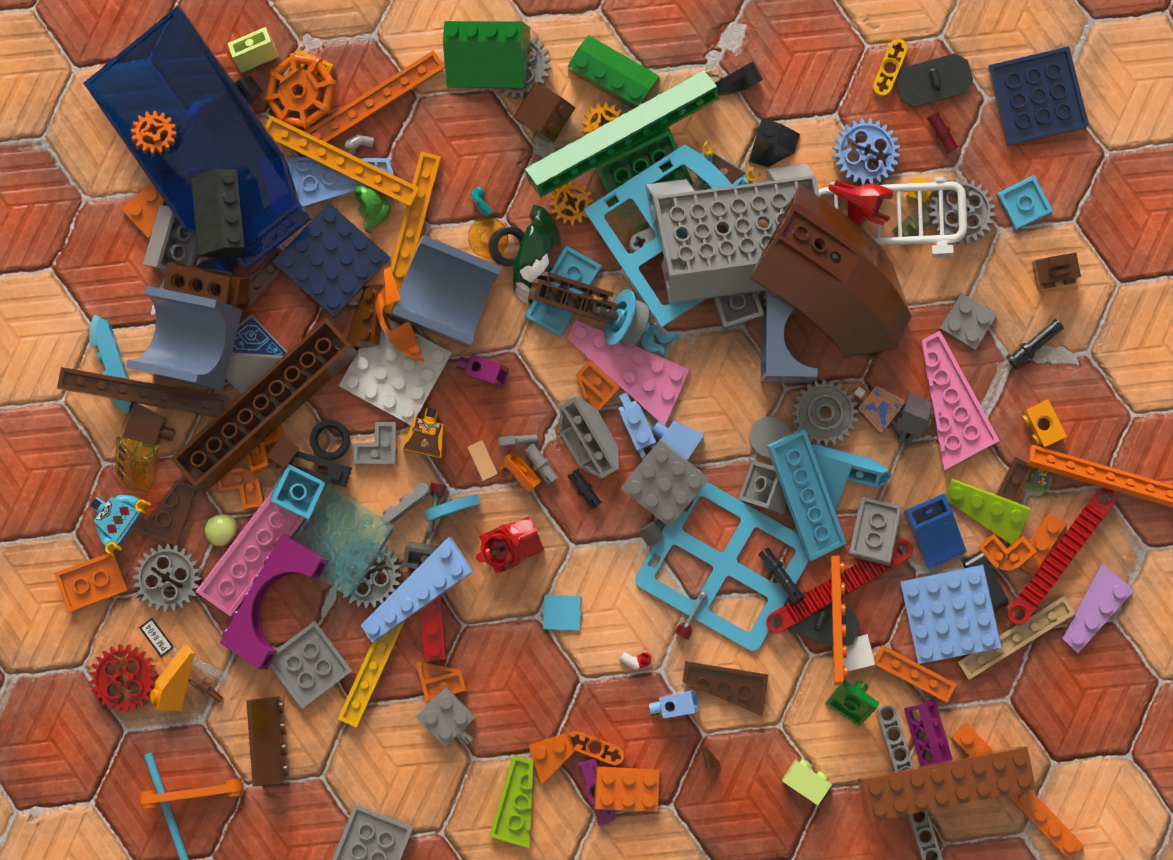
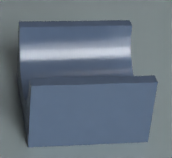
M424 235L419 240L399 290L401 300L395 301L389 316L405 323L409 321L412 326L464 347L471 346L481 312L502 267Z
M146 286L144 294L152 300L156 312L155 332L144 354L134 360L128 359L126 368L159 378L222 391L242 309L215 299Z
M767 291L761 300L764 316L761 318L760 383L811 384L818 377V368L805 366L795 360L789 353L784 341L786 320L798 311Z

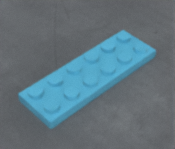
M800 429L767 445L766 447L807 559L813 561L847 544L806 429Z

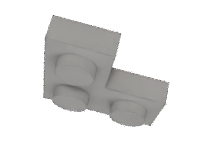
M375 422V443H354L353 464H396V422Z

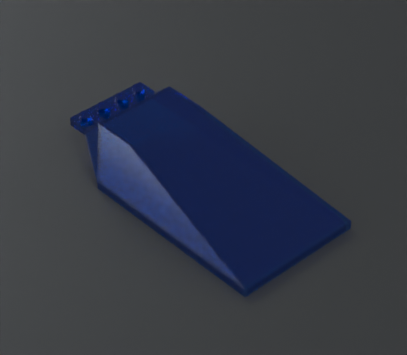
M177 5L83 83L184 230L196 235L191 177L215 169H237L244 249L240 257H236L244 270L248 271L312 220L299 202L283 151L180 6ZM156 111L158 116L165 113V119L171 117V124L176 125L177 138H173L175 145L169 144V152L163 149L162 155L155 152L154 156H151L150 151L143 154V148L136 149V143L132 142L131 129L134 128L133 121L139 123V115L144 118L146 117L145 112L153 115V112Z

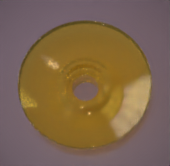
M483 217L476 220L468 233V242L472 251L482 258H492L488 248L490 237L495 231L505 228L504 224L493 217ZM485 234L489 237L487 242L483 240ZM508 234L499 240L498 249L500 254L507 247Z

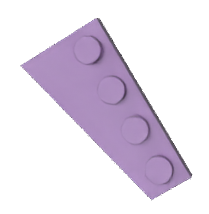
M1101 563L1085 596L1079 604L1076 614L1073 615L1061 639L1076 653H1079L1134 591L1104 563Z

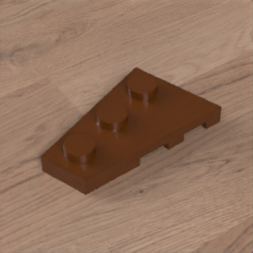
M382 284L364 286L346 338L355 350L379 346L381 326L375 309V301L384 286Z

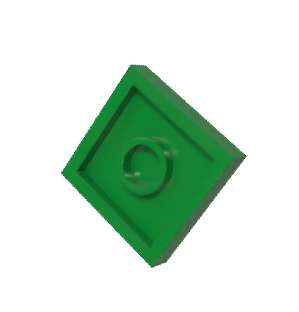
M844 679L843 685H839L833 691L825 704L860 727L877 709L880 702L865 693L868 689L866 683L860 688L863 681H856L854 686Z

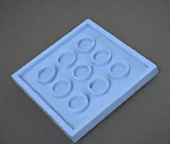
M984 564L900 582L918 664L1002 647Z

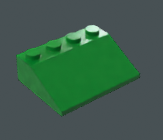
M444 21L443 51L447 87L525 89L531 27L522 21Z
M666 128L594 169L606 194H609L678 149L671 130ZM668 161L659 168L664 173L673 165L671 161ZM680 166L656 182L687 179L690 185L694 184L685 166ZM614 196L610 199V202L613 206L614 204L619 202V200L617 199V196ZM628 200L614 209L619 220L639 211L632 200Z

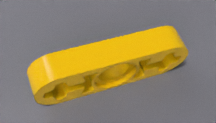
M895 39L890 43L873 83L872 90L878 97H885L890 93L907 53V44L901 39ZM898 44L903 52H899L896 59H894L892 56L895 49L892 46L896 47ZM886 63H893L896 67L895 72L887 73L884 70V65ZM884 77L892 78V81L889 79L886 81L885 87L888 89L880 92L877 84L880 85Z

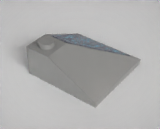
M252 314L238 326L226 374V379L241 394L288 352Z

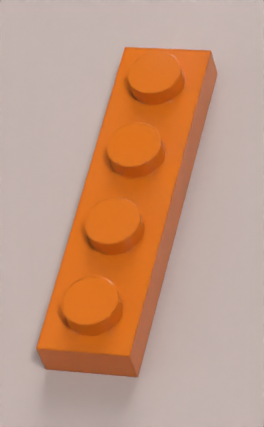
M884 645L880 646L874 658L876 666L946 703L949 701L957 685Z

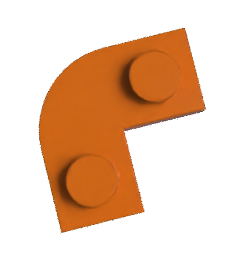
M282 424L246 456L251 473L255 474L272 467L267 463L269 459L265 456L268 453L267 448L272 447L280 436L285 437Z
M231 469L217 482L219 492L240 489L242 508L244 510L260 507L264 502L261 482L257 475L251 473L248 469Z
M992 534L978 547L995 567L1006 571L1020 568L1038 553L1025 536H1022L1007 549L995 534Z

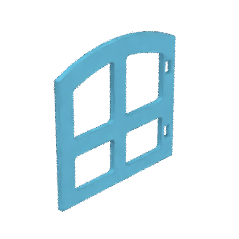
M686 144L584 209L661 327H664L705 299L662 305L639 271L641 265L663 252L658 225H653L646 184H654L680 166H685L698 175L711 189L732 186L715 165ZM671 161L673 167L663 173L659 167ZM617 196L619 202L609 208L605 202ZM628 200L634 201L656 235L655 239L631 254L627 253L605 220L606 214ZM683 230L676 231V235L680 239L687 236Z

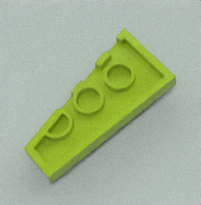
M951 478L945 494L950 504L1011 545L1019 540L1031 509L1025 505Z
M513 755L489 837L530 848L533 760Z

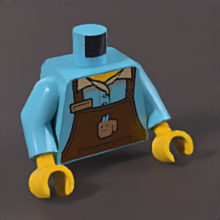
M708 141L704 143L701 155L715 165L732 186L752 184L753 181L761 176V173H758L756 177L751 174L754 167L746 173L714 153L716 144L710 150L706 147ZM697 175V179L701 182L700 187L704 190L711 189L709 185L706 184Z

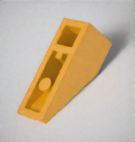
M186 644L181 647L156 680L154 690L151 691L150 700L157 710L182 711L194 652Z

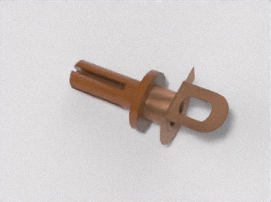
M206 677L196 686L191 683V681L195 683L193 680H188L195 689L200 687L202 694L206 692L218 703L223 700V697L211 687L212 682L207 683L204 681Z

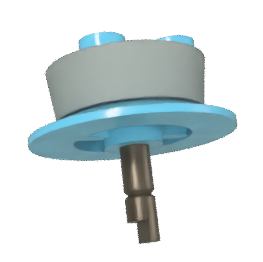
M629 289L621 291L614 299L613 303L617 304L615 311L593 305V313L612 319V323H605L604 327L605 341L611 346L617 345L621 341L628 345H634L641 338L643 332H647L649 328V308L647 304L643 301L635 300L633 291Z

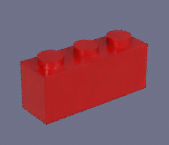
M439 596L420 610L425 661L447 659L442 596Z

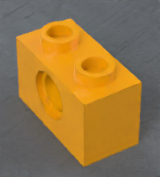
M1049 399L1022 411L1024 414L1022 419L1026 427L1031 428L1033 432L1031 437L1036 446L1045 448L1067 437ZM1040 419L1047 422V429L1045 431L1038 427Z

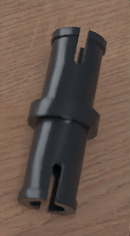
M579 469L574 470L572 474L570 473L567 476L578 490V495L584 498L591 510L595 509L597 505L602 504V501L592 490L593 486L591 483H587Z

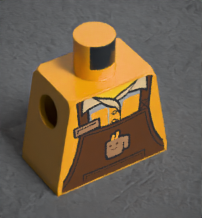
M426 408L424 419L414 418L403 443V450L442 459L444 425L436 423L438 410Z

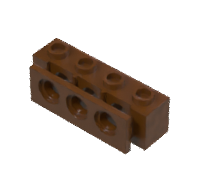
M167 263L163 288L165 290L215 299L233 307H238V304L247 303L250 279L181 263Z
M542 272L541 276L545 277L544 280L533 279L528 299L596 321L612 323V319L593 313L592 307L593 305L601 306L615 311L617 304L608 301V297H613V292L550 272ZM550 282L563 285V288L550 285ZM569 288L577 289L578 291H582L583 293L578 294L569 291ZM588 294L596 295L602 298V300L591 298Z

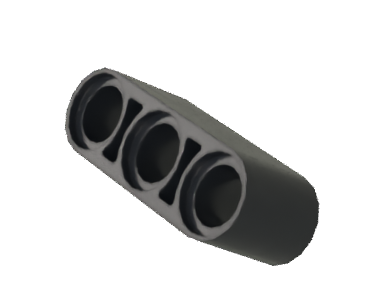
M982 551L962 560L965 568L984 564L994 612L1009 605V601Z

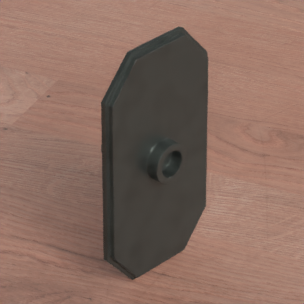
M953 53L904 67L896 79V84L901 100L917 107L965 93L972 83L973 77L968 60Z
M832 604L788 630L833 648ZM845 608L842 624H846V637H842V645L847 647L854 643L860 623L853 610Z

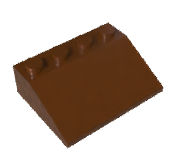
M280 696L246 700L252 787L283 782L286 780V776H289L288 763L285 764L284 755H287V743H283V734H286V724L281 718V713H284V701L280 700Z

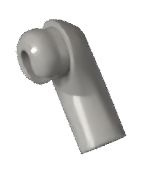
M355 135L345 142V152L354 154L359 146L373 148L375 138Z

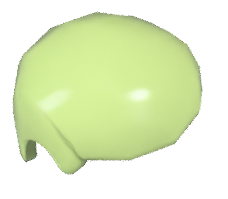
M218 514L208 520L204 533L212 545L226 546L237 538L239 527L232 516Z

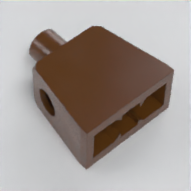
M134 403L122 440L131 443L159 446L161 438L168 441L173 440L175 429L165 427L167 418L141 404Z

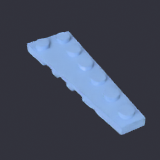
M452 537L447 538L361 624L371 643L382 638L474 572Z

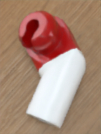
M624 652L619 661L634 670L647 667L651 663V655L643 652L633 657Z

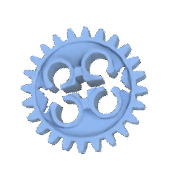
M861 118L859 124L853 120L852 128L846 124L844 127L846 132L840 130L838 133L842 138H835V142L839 144L833 146L832 149L838 152L832 156L834 159H839L835 166H842L839 173L846 172V180L852 176L853 184L857 179L860 180L861 185H864L865 180H868L869 184H873V179L880 183V176L887 179V172L893 173L894 171L891 165H898V162L894 160V158L900 157V154L895 152L900 148V145H894L898 138H891L893 130L887 132V124L881 128L879 126L880 120L876 124H872V118H869L867 123ZM862 134L865 136L866 142L857 144L854 153L858 156V161L851 162L847 156L852 149L842 150L848 144L846 137L853 144L856 141L855 135ZM882 142L885 145V149L881 152V155H891L885 159L886 167L882 164V160H879L877 162V169L871 170L867 167V162L875 161L877 156L874 155H877L879 152L874 144ZM865 148L869 149V154L867 156L863 155V150Z

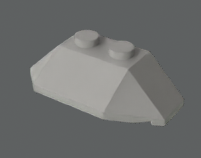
M577 396L561 405L559 411V433L579 467L591 474L597 475L601 479L619 469L618 445L598 410Z

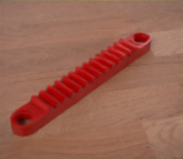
M1101 488L1094 494L1008 611V620L1013 625L1020 626L1027 622L1112 508L1116 500L1115 493L1112 490ZM1103 493L1108 494L1111 498L1110 503L1102 504L1099 501V495ZM1015 609H1020L1024 612L1022 620H1015L1013 618L1012 612Z
M906 539L897 540L894 543L889 566L863 560L844 570V575H840V581L845 583V595H841V598L911 558L913 553L912 544ZM899 545L907 546L908 554L905 556L899 555L897 547ZM831 578L803 594L805 596L803 601L797 598L798 604L794 605L791 601L768 615L766 627L769 632L773 634L782 633L831 605ZM775 617L782 620V626L778 629L773 628L770 624L771 619Z

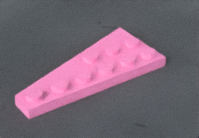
M938 331L921 340L943 470H946L1000 440L942 333Z

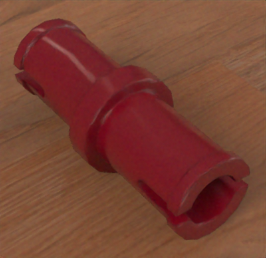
M939 112L927 117V120H929L936 132L935 137L940 139L947 154L957 149L959 146L949 132L951 129L945 125Z

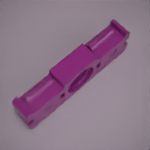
M592 758L588 761L580 762L578 767H582L580 770L584 782L587 783L584 786L590 804L594 805L595 798L591 795L590 791L595 786L596 767L598 765L596 759ZM594 809L597 821L600 820V822H597L599 826L615 820L613 810Z

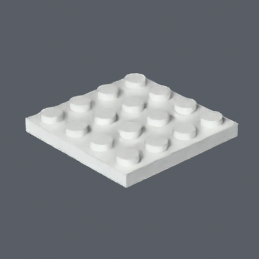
M387 318L391 330L400 326V324ZM381 329L379 346L358 350L359 354L353 359L339 387L412 425L414 418H417L452 353L415 333L424 362L413 360L405 356L403 352L395 349Z

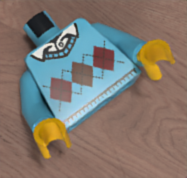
M134 495L110 497L106 503L98 497L94 499L90 508L99 513L94 520L97 524L96 531L100 541L105 546V551L109 555L115 557L113 551L116 548L119 551L122 550L117 544L122 545L141 516L147 514L144 511L145 505L151 506L150 502L139 499Z

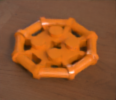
M291 53L289 58L274 69H270L269 83L264 101L268 103L277 119L292 126L303 127L306 130L310 129V126L324 115L330 114L332 111L330 108L334 87L337 84L323 64L322 58ZM299 63L310 65L307 71L299 70ZM289 67H291L292 70L288 72L286 75L283 76L281 74ZM317 70L324 81L318 82L314 75ZM277 80H280L281 88L278 90V93H275ZM298 86L303 87L302 95H296ZM321 88H326L324 100L322 103L319 101V99L322 96ZM279 99L285 107L283 111L276 102ZM314 106L320 108L308 117V110ZM291 111H296L300 113V118L289 117Z

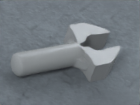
M536 434L498 438L499 446L538 442Z

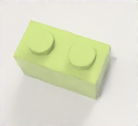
M266 27L228 43L232 58L241 73L279 57L274 41Z
M795 759L782 781L816 805H819L832 785L828 782L830 778L821 771L816 774L810 770L812 765L803 759L800 762Z

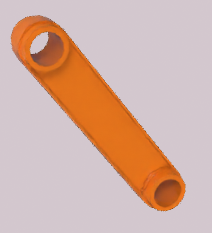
M241 778L225 780V785L159 794H157V790L140 792L139 799L142 809L159 807L158 803L219 794H226V798L242 796L244 787Z

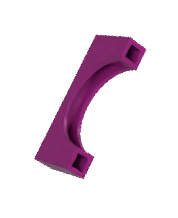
M281 534L276 539L271 554L265 558L264 566L260 573L254 577L251 589L244 595L242 605L233 614L230 626L224 630L220 644L256 668L268 670L277 651L267 642L260 623L261 606L267 592L277 581L292 574L301 573L311 578L320 579L329 560L292 536Z

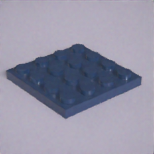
M1069 46L988 65L1007 146L1089 127Z
M328 203L272 263L330 316L335 318L390 260V256L335 207Z

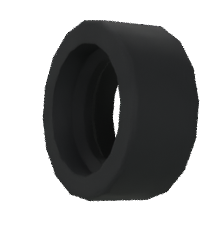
M516 227L500 228L490 237L488 244L489 254L499 265L505 267L513 266L516 257L507 259L500 254L498 243L501 237L510 234L514 235L521 245L525 233Z
M324 420L312 429L310 445L319 457L327 460L338 459L349 449L350 434L347 428L340 422ZM326 428H335L342 435V444L334 452H326L318 444V436Z

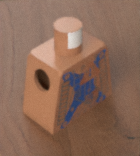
M860 385L853 393L854 397L862 402L857 408L859 414L878 434L884 431L905 404L903 399L878 386H875L868 392Z

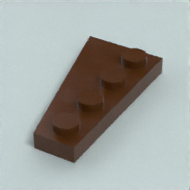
M685 661L682 682L762 716L769 675Z

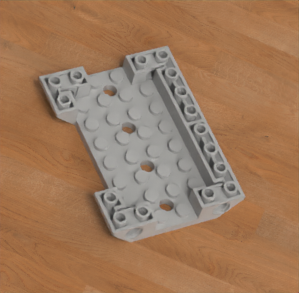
M807 164L766 169L767 182L694 191L687 179L646 184L653 225H658L664 260L662 262V269L670 304L766 290L749 279L798 186L801 184L820 197L816 176ZM760 219L765 220L768 223V227L761 228L757 221ZM717 226H726L728 232L725 234L720 233L717 230ZM683 230L686 232L687 238H678L676 231ZM814 242L815 247L822 250L821 244ZM833 253L830 254V259H831L832 261H833Z

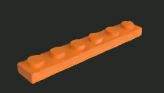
M831 556L834 685H843V679H847V666H843V658H847L846 645H842V637H846V624H842V616H845V603L841 604V595H845V583L840 581V575H844V562H840V556Z

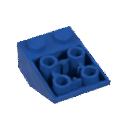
M945 494L938 495L903 511L928 569L967 552Z

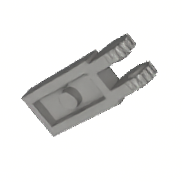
M425 482L417 484L414 487V493L411 495L409 493L405 494L399 499L400 503L394 508L393 506L387 508L380 518L383 523L389 527L430 494L429 484Z

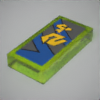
M1033 468L1027 488L1049 493L1054 473Z

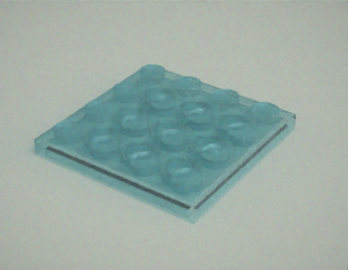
M328 484L318 499L309 520L305 519L294 538L329 560L320 579L351 598L396 529V526L336 487Z

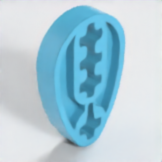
M474 494L425 510L424 514L428 522L480 505L481 501L479 495Z

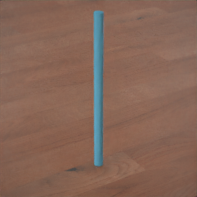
M152 752L145 754L144 757L157 794L166 793ZM169 801L160 802L179 859L189 860Z

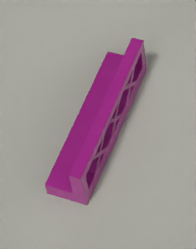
M936 700L904 708L920 766L953 760ZM919 709L921 716L919 722L914 719L912 711ZM920 730L926 733V742L920 739ZM926 750L932 754L933 760L931 763L925 758Z

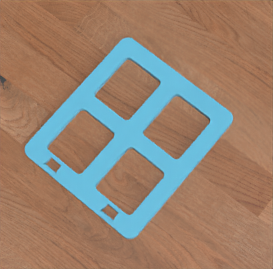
M707 482L692 500L693 503L687 512L683 511L670 527L665 525L662 530V539L651 549L635 578V582L638 587L690 616L699 600V595L696 600H690L657 581L655 574L672 545H677L712 565L713 571L701 592L707 593V598L701 603L694 619L744 648L755 651L760 648L769 632L766 627L768 615L783 607L789 596L779 582L773 583L737 562V557L754 528H759L795 549V554L785 569L795 584L809 560L798 533ZM699 497L707 498L741 519L723 552L717 551L682 529ZM655 554L661 557L656 568L649 566ZM727 576L733 577L767 597L766 605L749 632L723 619L709 609L710 604ZM777 617L771 619V626L773 625Z

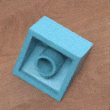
M288 464L285 469L281 470L270 502L309 520L326 482Z

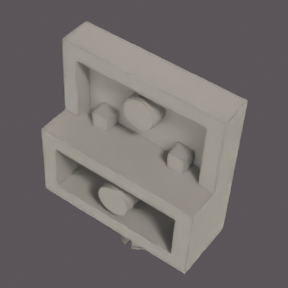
M444 687L415 715L444 747L458 736L466 745L469 744V741L473 740L465 729L475 718V715L447 687Z

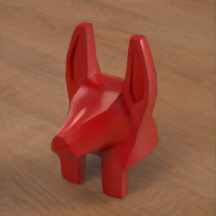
M838 180L835 181L834 185H829L828 189L831 192L848 200V217L859 227H861L866 218L879 225H884L885 222L889 221L890 217L880 213L879 209L883 199H892L894 191L877 184L855 186Z

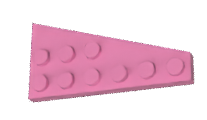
M575 320L567 340L614 380L620 388L636 400L649 414L665 426L690 369L622 341L617 345L611 346L606 343L603 331Z

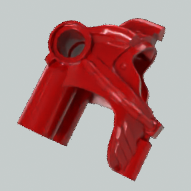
M526 517L517 522L501 525L492 531L480 535L479 538L482 542L481 552L476 555V560L479 563L486 562L498 574L517 566L523 560L545 550L530 517ZM501 549V552L492 555V551Z

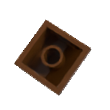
M534 82L513 118L541 139L554 143L576 107L558 94Z

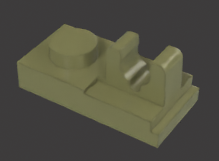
M925 203L922 204L923 231L934 221V218L928 217L932 211L928 210ZM918 209L902 221V237L919 235ZM896 226L892 231L898 237V226Z

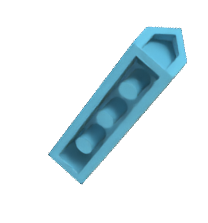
M94 315L89 332L91 349L99 348L97 357L100 363H104L106 371H103V374L129 379L111 323ZM110 398L112 403L128 415L132 410L134 402Z
M811 445L814 454H817L818 451L853 463V468L847 479L849 481L878 488L883 486L892 476L887 468L870 458L820 445Z

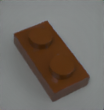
M1014 457L996 495L1017 502L1034 467L1027 466V462Z

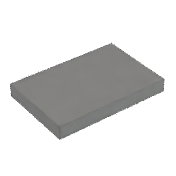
M861 496L848 556L889 566L902 506Z

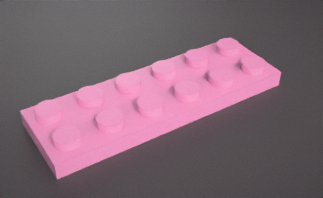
M271 491L196 590L199 595L230 617L243 601L244 595L251 589L254 577L263 568L264 560L271 554L276 539L281 534L292 536L304 520V518L270 502L273 491Z

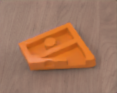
M151 181L121 210L150 239L159 206L165 204L167 197Z
M590 359L576 374L584 398L598 412L620 389V386Z
M421 661L416 662L426 701L432 700L444 687H447L453 694L467 691L462 670Z
M569 732L528 745L541 784L545 783L575 753Z

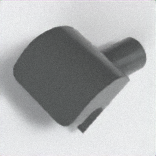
M659 519L656 522L653 521L642 526L639 533L648 546H652L662 539L663 533L660 529L666 524Z

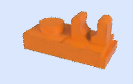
M515 451L508 454L503 459L504 462L499 466L500 470L507 467L510 470L507 478L511 479L515 476L520 486L528 492L542 482Z

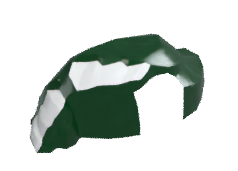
M537 205L532 207L530 217L535 220L527 226L513 264L514 293L520 301L528 306L533 302V300L528 299L533 279L544 280L545 277L541 276L542 272H551L552 267H549L550 251L553 243L559 244L561 247V235L553 217L544 207Z

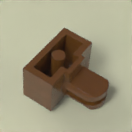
M1076 252L1038 259L1032 262L1036 286H1043V289L1056 287L1055 283L1063 282L1064 285L1074 284L1076 279L1081 277Z

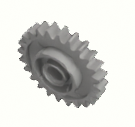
M825 379L822 380L821 385L814 381V387L807 384V391L800 390L802 397H795L798 404H792L796 411L792 412L791 415L797 417L792 423L799 424L796 431L806 429L810 442L815 439L816 445H819L823 441L825 447L828 445V441H831L833 445H836V439L841 442L844 441L842 435L849 437L848 429L854 430L855 427L852 425V422L858 421L857 418L853 417L854 414L859 413L858 410L853 409L857 402H851L854 395L848 396L846 394L848 388L841 390V383L834 386V380H831L829 385L826 384ZM823 407L828 408L830 411V417L827 419L822 418L819 414L820 409Z

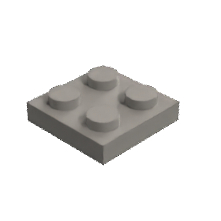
M961 293L939 329L975 351L997 314Z

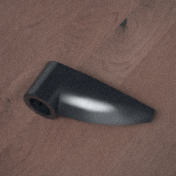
M754 61L718 80L715 84L718 89V95H727L747 89L762 81L763 78Z

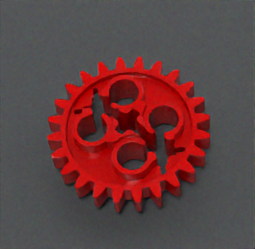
M119 644L118 651H116L114 646H111L110 653L106 650L102 651L104 658L96 657L99 664L91 665L96 669L95 672L89 673V675L94 676V680L89 681V683L96 686L91 692L97 691L99 693L95 699L102 698V706L109 703L108 710H112L114 706H116L117 712H120L122 707H124L125 712H129L130 706L133 710H138L137 703L145 706L143 699L150 700L148 693L154 690L152 685H155L156 681L153 680V677L158 676V673H152V669L156 665H150L149 662L153 658L145 659L146 651L139 654V647H135L131 651V645L128 644L124 650L123 645ZM128 653L124 662L130 663L135 661L138 665V669L134 673L128 667H123V670L122 667L117 668L114 675L108 672L109 664L117 665L120 663L114 655L122 658ZM123 674L128 676V680L125 682L119 679ZM133 682H137L140 685L138 693H128L133 702L124 699V701L122 700L119 703L123 694L119 693L114 696L110 693V687L113 684L117 685L119 690H124V683L125 689H131Z

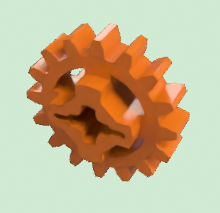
M156 111L153 112V115L145 112L146 117L144 118L139 115V123L133 121L134 128L131 129L132 142L136 143V149L143 148V154L150 151L151 156H154L155 152L162 155L163 149L169 152V144L175 145L173 138H177L176 125L171 124V117L165 119V113L158 116Z

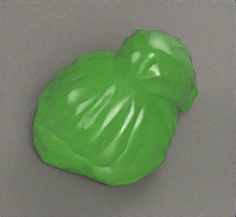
M363 185L357 186L354 190V195L360 203L358 211H361L365 217L364 229L370 234L372 233V228L383 223L388 218L391 203L382 199L374 189Z

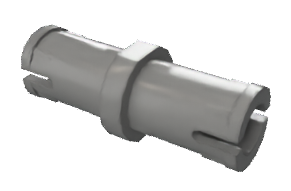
M535 444L524 450V453L533 463V468L535 471H539L547 485L558 478L547 463L549 462L548 459H544Z

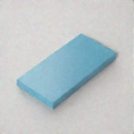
M566 245L550 273L591 285L602 265ZM550 282V285L563 288V285ZM569 288V291L578 294L583 293L582 291H578L577 289ZM533 301L525 318L561 338L574 313Z

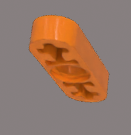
M575 730L569 733L570 737H575L576 734L579 735V739L584 742L585 737L590 739L586 744L585 751L581 749L583 745L579 743L573 746L575 751L612 765H618L624 759V751L617 745ZM592 742L601 744V751L599 753L593 754L590 752L589 745ZM605 745L609 746L607 751L614 752L615 749L618 750V754L621 755L620 759L616 758L615 761H612L611 756L605 754V758L601 757L604 753Z

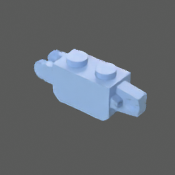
M626 392L619 396L623 405L619 408L620 416L636 452H639L643 461L647 456L643 449L649 446L652 449L656 441L640 405L637 404L636 400L631 402Z

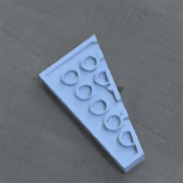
M258 156L276 216L353 193L357 186L363 185L308 157ZM389 158L361 159L394 175Z

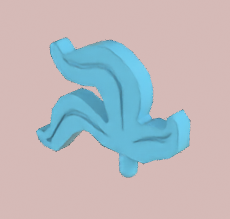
M654 323L652 327L649 326L647 332H643L645 335L641 340V344L648 352H660L661 355H664V348L660 344H668L673 339H679L680 335L676 332L662 335L656 329L657 324ZM654 336L660 344L654 343Z

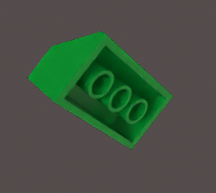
M590 35L578 47L568 64L569 72L633 109L646 101L660 77Z

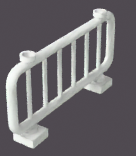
M935 177L934 182L881 185L897 192L898 237L881 238V225L877 224V238L873 239L880 246L936 244L932 246V258L953 257V245H949V243L960 241L967 232L966 193L962 185L957 182H947L946 177ZM828 187L819 189L820 198L834 195V207L839 210L838 195L831 192ZM939 190L940 235L923 236L922 191ZM943 190H954L958 195L959 230L953 235H944ZM918 191L919 236L902 237L901 192ZM833 253V262H840L838 255Z

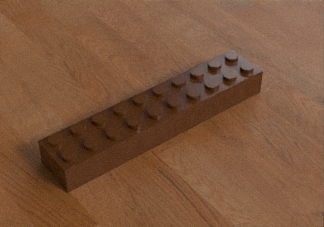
M325 318L170 459L192 485L205 494L359 353L333 324Z

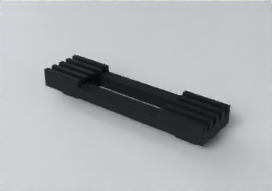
M297 451L288 463L322 481L345 488L347 487L346 483L348 484L347 480L350 478L349 474L351 475L350 471L353 469ZM294 457L329 467L327 475L293 465Z

